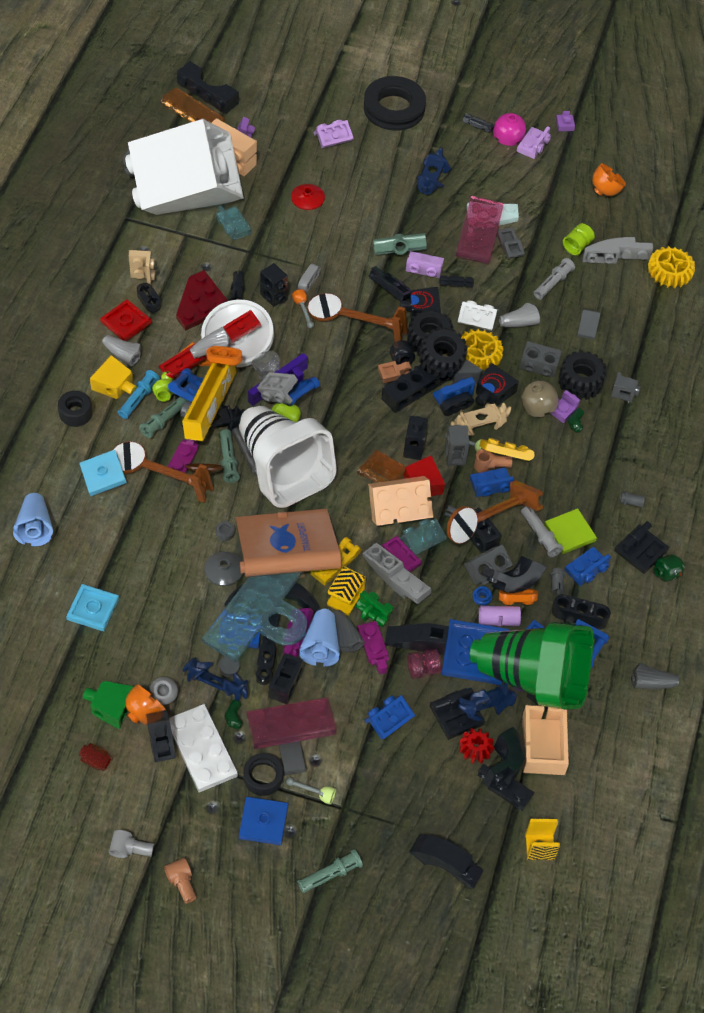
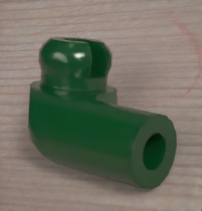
M577 408L568 419L570 428L574 429L576 433L583 430L580 418L584 415V411L581 408Z
M232 700L224 717L229 727L238 730L242 726V720L237 715L241 703L237 700Z

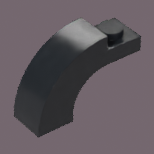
M521 556L517 565L508 572H498L484 566L481 573L488 576L487 580L493 582V587L505 592L517 593L534 585L542 576L547 566Z
M514 727L500 734L494 745V750L500 755L502 762L488 770L483 781L488 788L495 784L499 785L503 781L508 785L511 784L523 765L526 756L525 745Z
M419 834L409 851L424 865H434L446 870L468 889H474L483 873V870L472 861L473 856L457 845L436 836Z

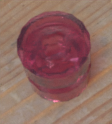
M436 648L424 650L423 654L419 651L407 654L408 669L412 679L425 677V674L429 676L441 674V661Z

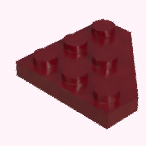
M205 270L189 276L176 313V319L185 331L203 323L215 307L228 301Z

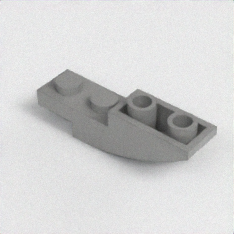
M635 237L607 239L586 247L582 262L616 264L618 258L650 260L653 243L635 242Z
M375 543L362 553L373 570L402 598L408 597L416 604H419L432 593L428 585L406 570L402 561L378 543Z

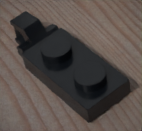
M377 266L371 268L368 276L374 282L380 284L384 290L389 291L398 300L410 298V291L412 290L389 272L384 273Z
M483 764L477 776L485 779L490 767ZM516 780L509 785L503 781L499 785L495 784L490 788L487 787L488 790L521 811L525 809L535 793Z

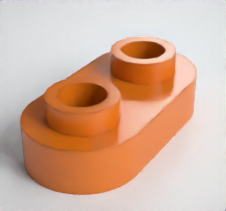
M211 346L206 350L207 360L212 363L236 366L243 360L242 351L237 348Z
M526 589L517 593H509L499 590V600L505 605H512L514 602L531 605L538 600V591Z

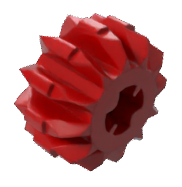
M472 728L469 733H463V738L459 741L461 746L459 751L464 754V760L471 758L472 764L475 760H478L481 764L484 759H490L494 751V746H492L494 740L489 738V732L483 734L481 728L478 732H475Z

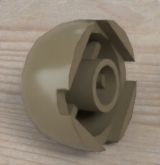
M533 381L525 387L522 393L523 407L526 413L533 417H543L548 412L551 414L558 407L559 398L557 391L547 381Z

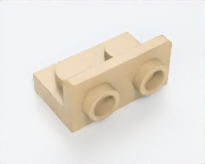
M129 250L131 278H146L147 283L151 285L152 280H155V270H152L154 269L155 261L151 258V251Z

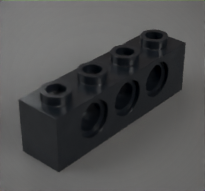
M421 364L420 366H415L407 374H402L392 383H387L382 388L381 399L394 413H397L449 381L451 377H448V375L445 378H441L440 375L435 377L433 373H427V369H423Z

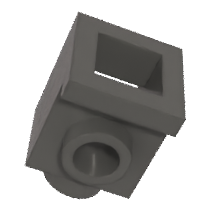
M618 372L611 397L632 402L633 397L638 396L641 386L637 385L638 380L621 376V373Z

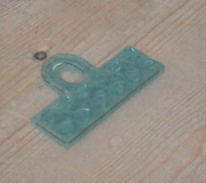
M303 572L249 577L202 637V643L236 662L258 632L280 645H293L301 641L307 630L306 617L299 609L283 599ZM274 614H282L288 617V620L293 625L289 629L272 626L268 620Z

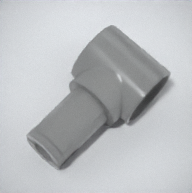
M115 830L109 854L117 858H126L128 855H132V853L152 857L154 843L137 841L130 832Z

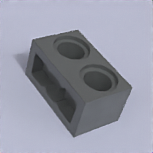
M527 341L520 369L555 378L562 350Z
M467 425L448 427L445 445L447 466L466 465L470 444Z
M502 544L494 546L465 562L464 566L474 584L481 583L485 585L491 581L487 580V575L480 574V566L482 568L486 566L498 572H508L507 568L513 566ZM496 557L499 559V566L495 564Z

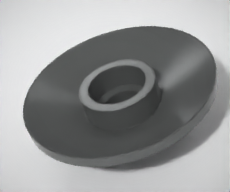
M231 552L215 553L205 563V575L215 585H233L243 575L240 572V562L242 560Z

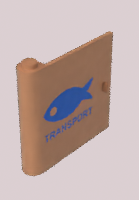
M327 509L236 517L243 554V561L240 562L241 574L245 573V577L341 568L340 550Z

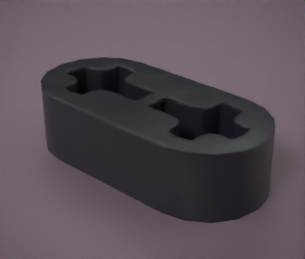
M149 283L139 284L137 286V297L145 309L152 313L158 312L161 309V299Z
M463 392L444 400L440 404V409L445 416H450L460 412V410L469 408L474 403V398L469 392Z

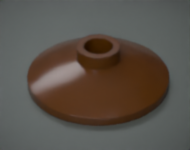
M201 463L185 464V468L195 472ZM202 464L207 466L209 475L223 469L222 465Z

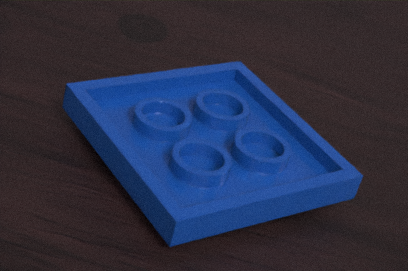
M450 619L441 675L501 685L502 681L481 673L478 670L477 664L471 662L470 648L475 639L481 640L482 636L487 632L509 631V629Z

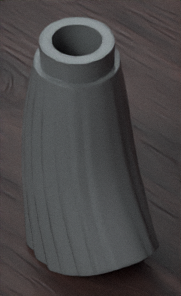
M341 610L334 611L339 651L355 652L361 649L365 641L355 625Z
M643 663L636 667L634 670L635 674L632 675V684L636 689H667L679 685L678 675L651 668Z

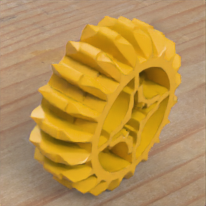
M669 246L666 249L661 247L660 250L656 249L652 253L648 262V273H650L651 278H655V282H660L661 286L664 284L667 285V288L672 286L675 289L677 286L682 287L683 284L687 285L691 281L695 272V261H692V256H688V252H683L682 249L678 250L676 247L670 248Z
M471 329L469 333L464 332L461 339H465V345L468 347L465 359L484 371L491 363L496 366L500 364L503 357V346L501 340H498V336H493L492 332L486 333V329L484 331L479 329L473 331Z

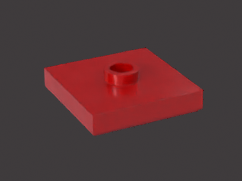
M128 299L100 318L101 323L123 341H128L152 323L151 318Z

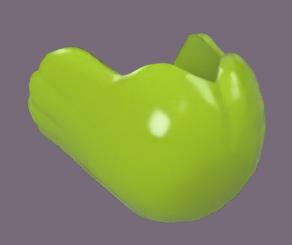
M276 403L271 409L296 423L301 416V410L297 405L288 406L283 403Z

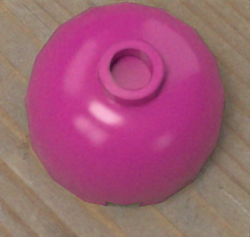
M514 113L501 115L493 129V136L499 139V143L507 146L517 145V142L522 141L526 135V124L523 118Z

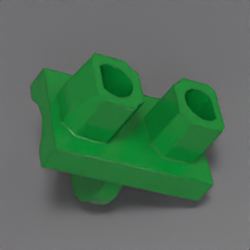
M362 591L355 605L356 608L363 612L361 619L366 621L370 618L373 621H377L379 626L384 627L393 611V606L389 603L382 605L378 601V595L373 591L370 593Z

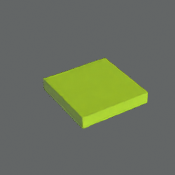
M579 509L572 510L544 523L546 529L553 532L558 544L563 546L562 554L593 543L597 539Z

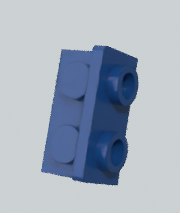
M472 377L461 379L455 384L444 386L442 389L435 391L433 397L440 405L444 400L463 392H469L472 396L475 381Z
M506 467L470 475V481L476 497L508 492L510 490V482L514 481L513 476H509Z
M593 546L565 566L564 571L581 586L585 582L590 583L599 572H605L610 566L611 556L609 554L603 556Z
M391 695L383 701L384 705L382 707L373 708L367 713L369 716L364 719L366 723L372 725L381 740L415 716L402 695L396 697Z

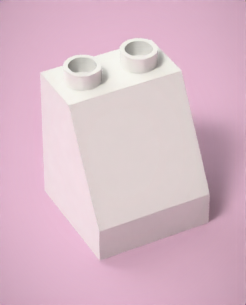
M204 119L128 142L130 154L126 155V165L129 172L135 175L137 187L132 190V195L136 206L144 211L159 215L226 204L244 198L230 132Z

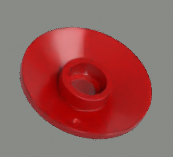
M302 184L293 189L291 200L300 209L314 210L324 203L325 194L316 185Z

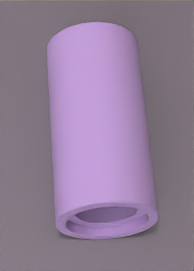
M518 606L479 607V624L488 626H520L521 610Z

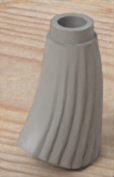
M525 303L521 308L499 316L501 327H524L540 323L538 309L530 303Z
M221 327L198 341L190 348V351L194 358L205 356L206 350L211 346L230 347L231 340L224 327Z
M110 335L104 337L102 343L105 347L129 366H134L140 360V343L123 341Z

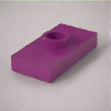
M397 535L382 545L384 549L402 561L404 568L409 572L418 568L422 563Z

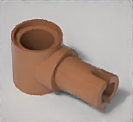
M480 449L476 453L474 467L480 473L489 471L490 468L495 469V467L512 468V457L498 456L490 451Z
M182 858L165 865L164 870L170 884L178 887L185 904L196 900L197 897L190 883V876L192 874L186 859Z

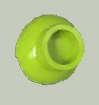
M169 371L162 373L161 379L152 386L154 395L162 402L170 400L174 394L168 389V384L174 380V374Z

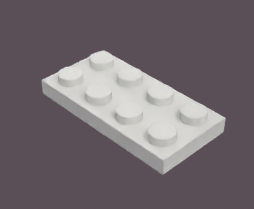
M205 704L169 718L172 736L198 792L238 777L235 766Z

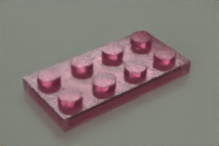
M475 196L470 197L456 251L457 257L489 264L504 203Z
M328 698L247 711V720L254 749L336 735V727Z

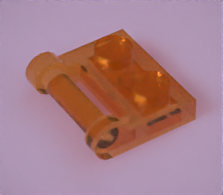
M375 450L364 465L360 466L357 474L362 477L365 476L376 483L387 481L369 470L371 469L389 481L400 480L404 476L406 466Z

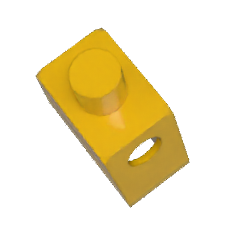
M110 356L90 378L91 390L115 399H119L124 392L132 395L137 388L133 384L132 371L113 356Z

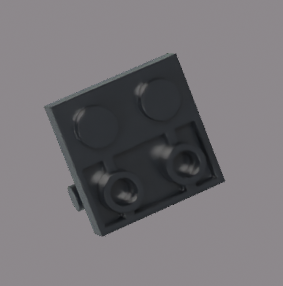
M648 521L643 525L639 524L614 550L643 574L656 563L657 559L661 558L669 550L668 545L648 531L652 527Z
M471 687L455 691L430 702V708L448 740L469 732L472 728L476 729L485 725V720L480 711L475 713L482 718L481 721L469 718L458 707L461 704L459 702L460 697L470 700L472 693H474Z

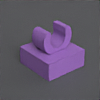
M563 111L562 115L556 116L558 131H574L575 123L573 115H569L570 111Z
M243 117L237 130L251 137L255 127L248 125L249 119Z

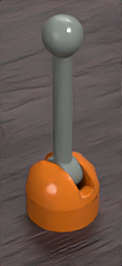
M296 290L292 293L293 301L301 305L308 322L307 327L313 328L314 323L311 322L304 305L307 300L305 290Z

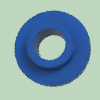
M481 586L474 590L472 597L476 604L484 606L491 602L492 593L489 588Z

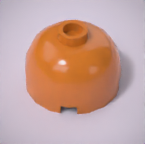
M603 163L593 173L592 181L596 187L594 190L601 196L603 194L614 196L623 190L626 182L618 173H613L611 167Z
M138 684L130 690L126 697L125 704L129 712L127 717L135 724L140 722L147 725L146 714L166 709L157 699L154 700L146 689Z

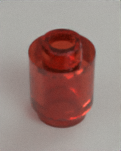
M93 743L84 745L79 753V756H81L80 761L97 771H105L112 759L108 751Z

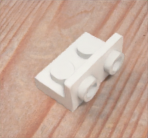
M474 301L462 302L457 323L492 331L497 309H494L491 305H477Z

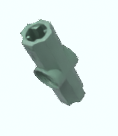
M425 233L412 235L396 234L393 237L373 239L375 255L389 253L402 255L407 251L427 249ZM398 242L404 243L402 246H396Z

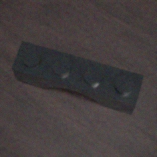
M189 61L177 70V83L214 106L217 110L227 114L239 104V92L227 84L222 86L206 84L202 80V68Z

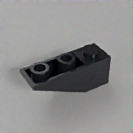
M432 623L388 626L385 646L444 655L449 626Z

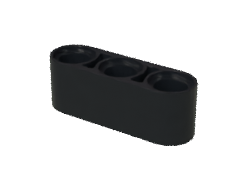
M565 594L556 596L552 607V614L557 619L576 623L579 619L599 630L607 626L611 611L606 605Z

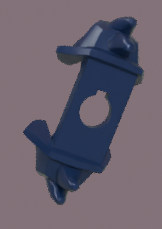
M439 148L436 153L429 154L424 159L423 165H425L422 175L416 177L419 192L429 195L434 190L444 187L437 180L442 168L443 173H447L451 170V167L443 156V148ZM435 167L437 172L430 173L428 168Z
M197 657L191 658L183 667V672L188 670V682L197 679L224 691L227 696L234 693V700L237 701L240 700L242 695L244 699L248 697V680L243 681L237 673H233L232 682L208 672L207 669L213 664L212 662H200L197 660Z
M507 683L490 691H485L484 689L472 693L470 700L460 697L459 702L461 704L458 707L469 718L481 721L482 718L475 714L477 711L494 707L496 714L500 715L505 708L515 704L517 695L514 691L508 689Z

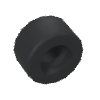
M76 390L63 394L58 400V412L61 421L71 427H79L89 422L92 417L90 397L86 393ZM72 407H80L79 410H69Z

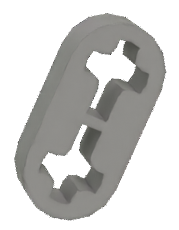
M313 263L309 265L299 281L298 290L303 289L305 293H308L319 276L320 266Z

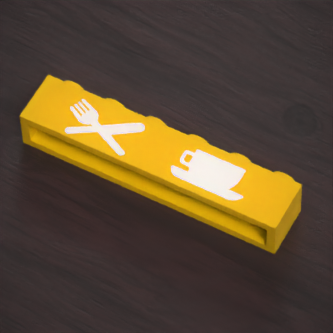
M220 363L211 364L182 421L185 439L204 440L237 373L236 366Z

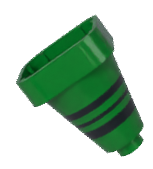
M550 622L546 628L487 632L482 636L481 640L475 639L472 642L470 660L472 663L477 664L478 670L481 673L535 695L536 701L540 706L563 710L579 709L583 706L588 692L594 648V632L590 626Z

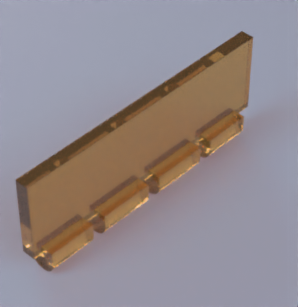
M177 87L165 94L161 100L163 105L190 122L204 119L212 123L216 118L222 122L225 121L224 117Z

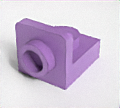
M565 390L562 398L559 400L558 407L551 415L565 423L578 408L580 400L574 394Z

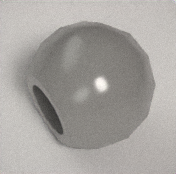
M158 677L151 683L149 693L154 700L157 699L162 705H168L176 699L178 687L170 677Z

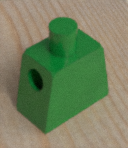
M102 681L98 690L87 687L84 691L83 699L91 702V713L94 716L120 729L128 714L125 704L126 697L133 686Z

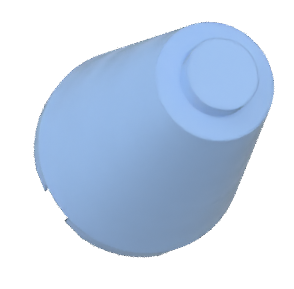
M30 493L23 501L13 527V535L21 544L25 545L26 542L31 543V546H41L51 539L53 526L44 497L38 493Z
M321 609L316 611L300 646V657L310 665L316 666V662L324 663L323 666H331L338 662L340 656L335 615L329 609Z

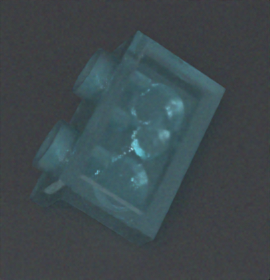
M221 205L218 206L217 220L219 223H222L225 233L230 235L232 240L251 234V228L237 206L226 210Z
M427 518L419 522L420 527L414 529L412 526L402 531L404 535L399 537L401 540L404 539L407 547L415 555L447 539L436 518L431 521Z

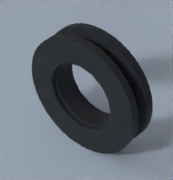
M400 76L382 77L373 81L365 91L364 113L370 122L380 128L392 131L406 130L417 125L424 117L426 105L425 92L416 82ZM397 96L406 99L410 106L403 110H389L383 107L379 101L385 97Z

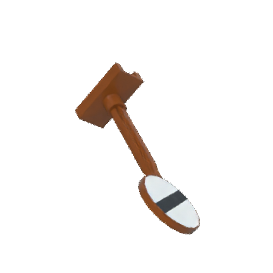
M331 293L318 294L308 302V313L317 321H329L338 317V315H343L383 325L393 329L395 342L402 340V334H408L406 308L399 306L393 318L387 319L343 308L341 299Z
M123 442L113 449L117 452L124 474L133 473L144 467L187 482L194 487L198 501L203 503L206 502L205 492L207 490L213 491L214 489L208 468L205 465L200 464L195 473L190 475L146 460V451L137 442Z
M514 480L510 482V499L479 513H476L471 507L461 506L453 512L447 523L448 538L457 544L465 543L474 534L478 522L515 505L522 504L539 511L543 509V505L539 504V496L543 495V491Z

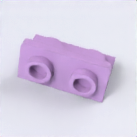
M336 120L330 125L321 124L317 126L314 135L318 136L321 148L338 145L354 139L348 120Z
M547 126L544 132L531 127L518 145L517 152L535 159L537 154H541L544 144H548L550 141V127Z
M410 251L407 258L406 271L440 278L444 258Z

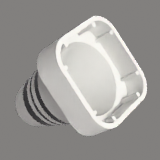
M265 406L251 407L244 411L241 416L239 430L256 464L260 491L274 506L279 508L288 507L323 490L333 481L336 475L333 438L331 433L316 419L306 418L296 423Z

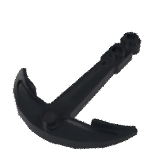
M266 576L246 582L234 590L224 604L228 608L240 602L250 601L251 596H266L262 644L259 647L258 670L256 671V681L260 685H267L272 680L271 671L274 667L276 652L275 640L283 599L295 600L297 605L302 608H311L314 611V615L316 611L320 610L313 595L301 584L279 576ZM264 654H269L270 657L265 658V657H263V655H264ZM262 672H266V673H267L266 676H261L260 674H261Z

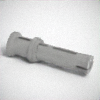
M564 258L561 264L552 270V274L534 291V296L541 300L559 281H563L566 275L575 269L573 261L569 258Z
M527 506L521 510V514L537 534L540 545L545 547L549 557L557 556L563 550V546L558 544L553 532L546 529L534 510Z

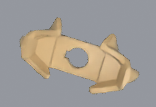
M486 403L485 408L463 413L460 410V415L457 416L454 422L451 421V426L467 425L468 435L471 436L475 435L472 430L474 427L496 422L494 429L497 430L507 422L511 407L506 408L505 403H502L501 407ZM484 414L487 417L485 420H478L476 415Z

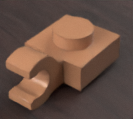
M396 361L378 365V371L383 383L395 381L402 374L410 372L411 369L409 362L397 365Z

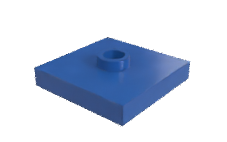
M246 797L239 839L281 845L288 803Z

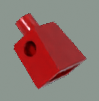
M432 455L405 468L403 479L425 476L430 481L431 496L443 494L445 483Z

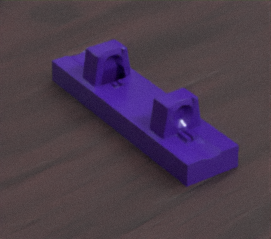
M302 353L275 373L293 374L298 379L297 383L303 380V371L308 368V357ZM259 384L248 391V402L252 406L263 400L261 393L257 389Z

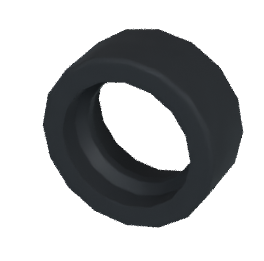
M258 753L251 756L246 761L243 769L244 784L250 792L259 796H268L275 793L281 787L283 781V766L280 760L268 753ZM258 765L271 766L276 772L275 779L268 784H258L251 778L252 769Z

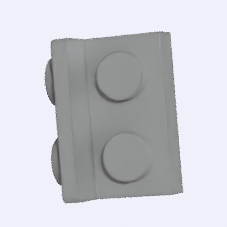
M269 372L257 389L265 401L291 404L293 400L288 392L292 390L298 379L293 374Z

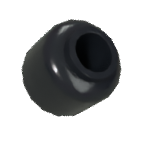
M396 341L390 347V356L392 361H396L397 365L404 362L411 364L414 361L415 353L408 341Z

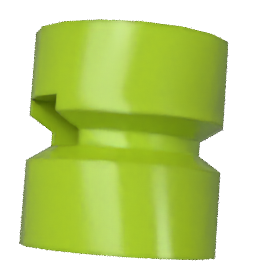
M581 223L563 239V246L570 254L579 255L594 240V232L588 225Z

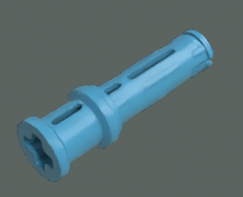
M152 370L145 372L144 378L137 382L135 391L121 409L118 410L119 416L128 419L143 397L151 393L153 384L160 380L158 374Z

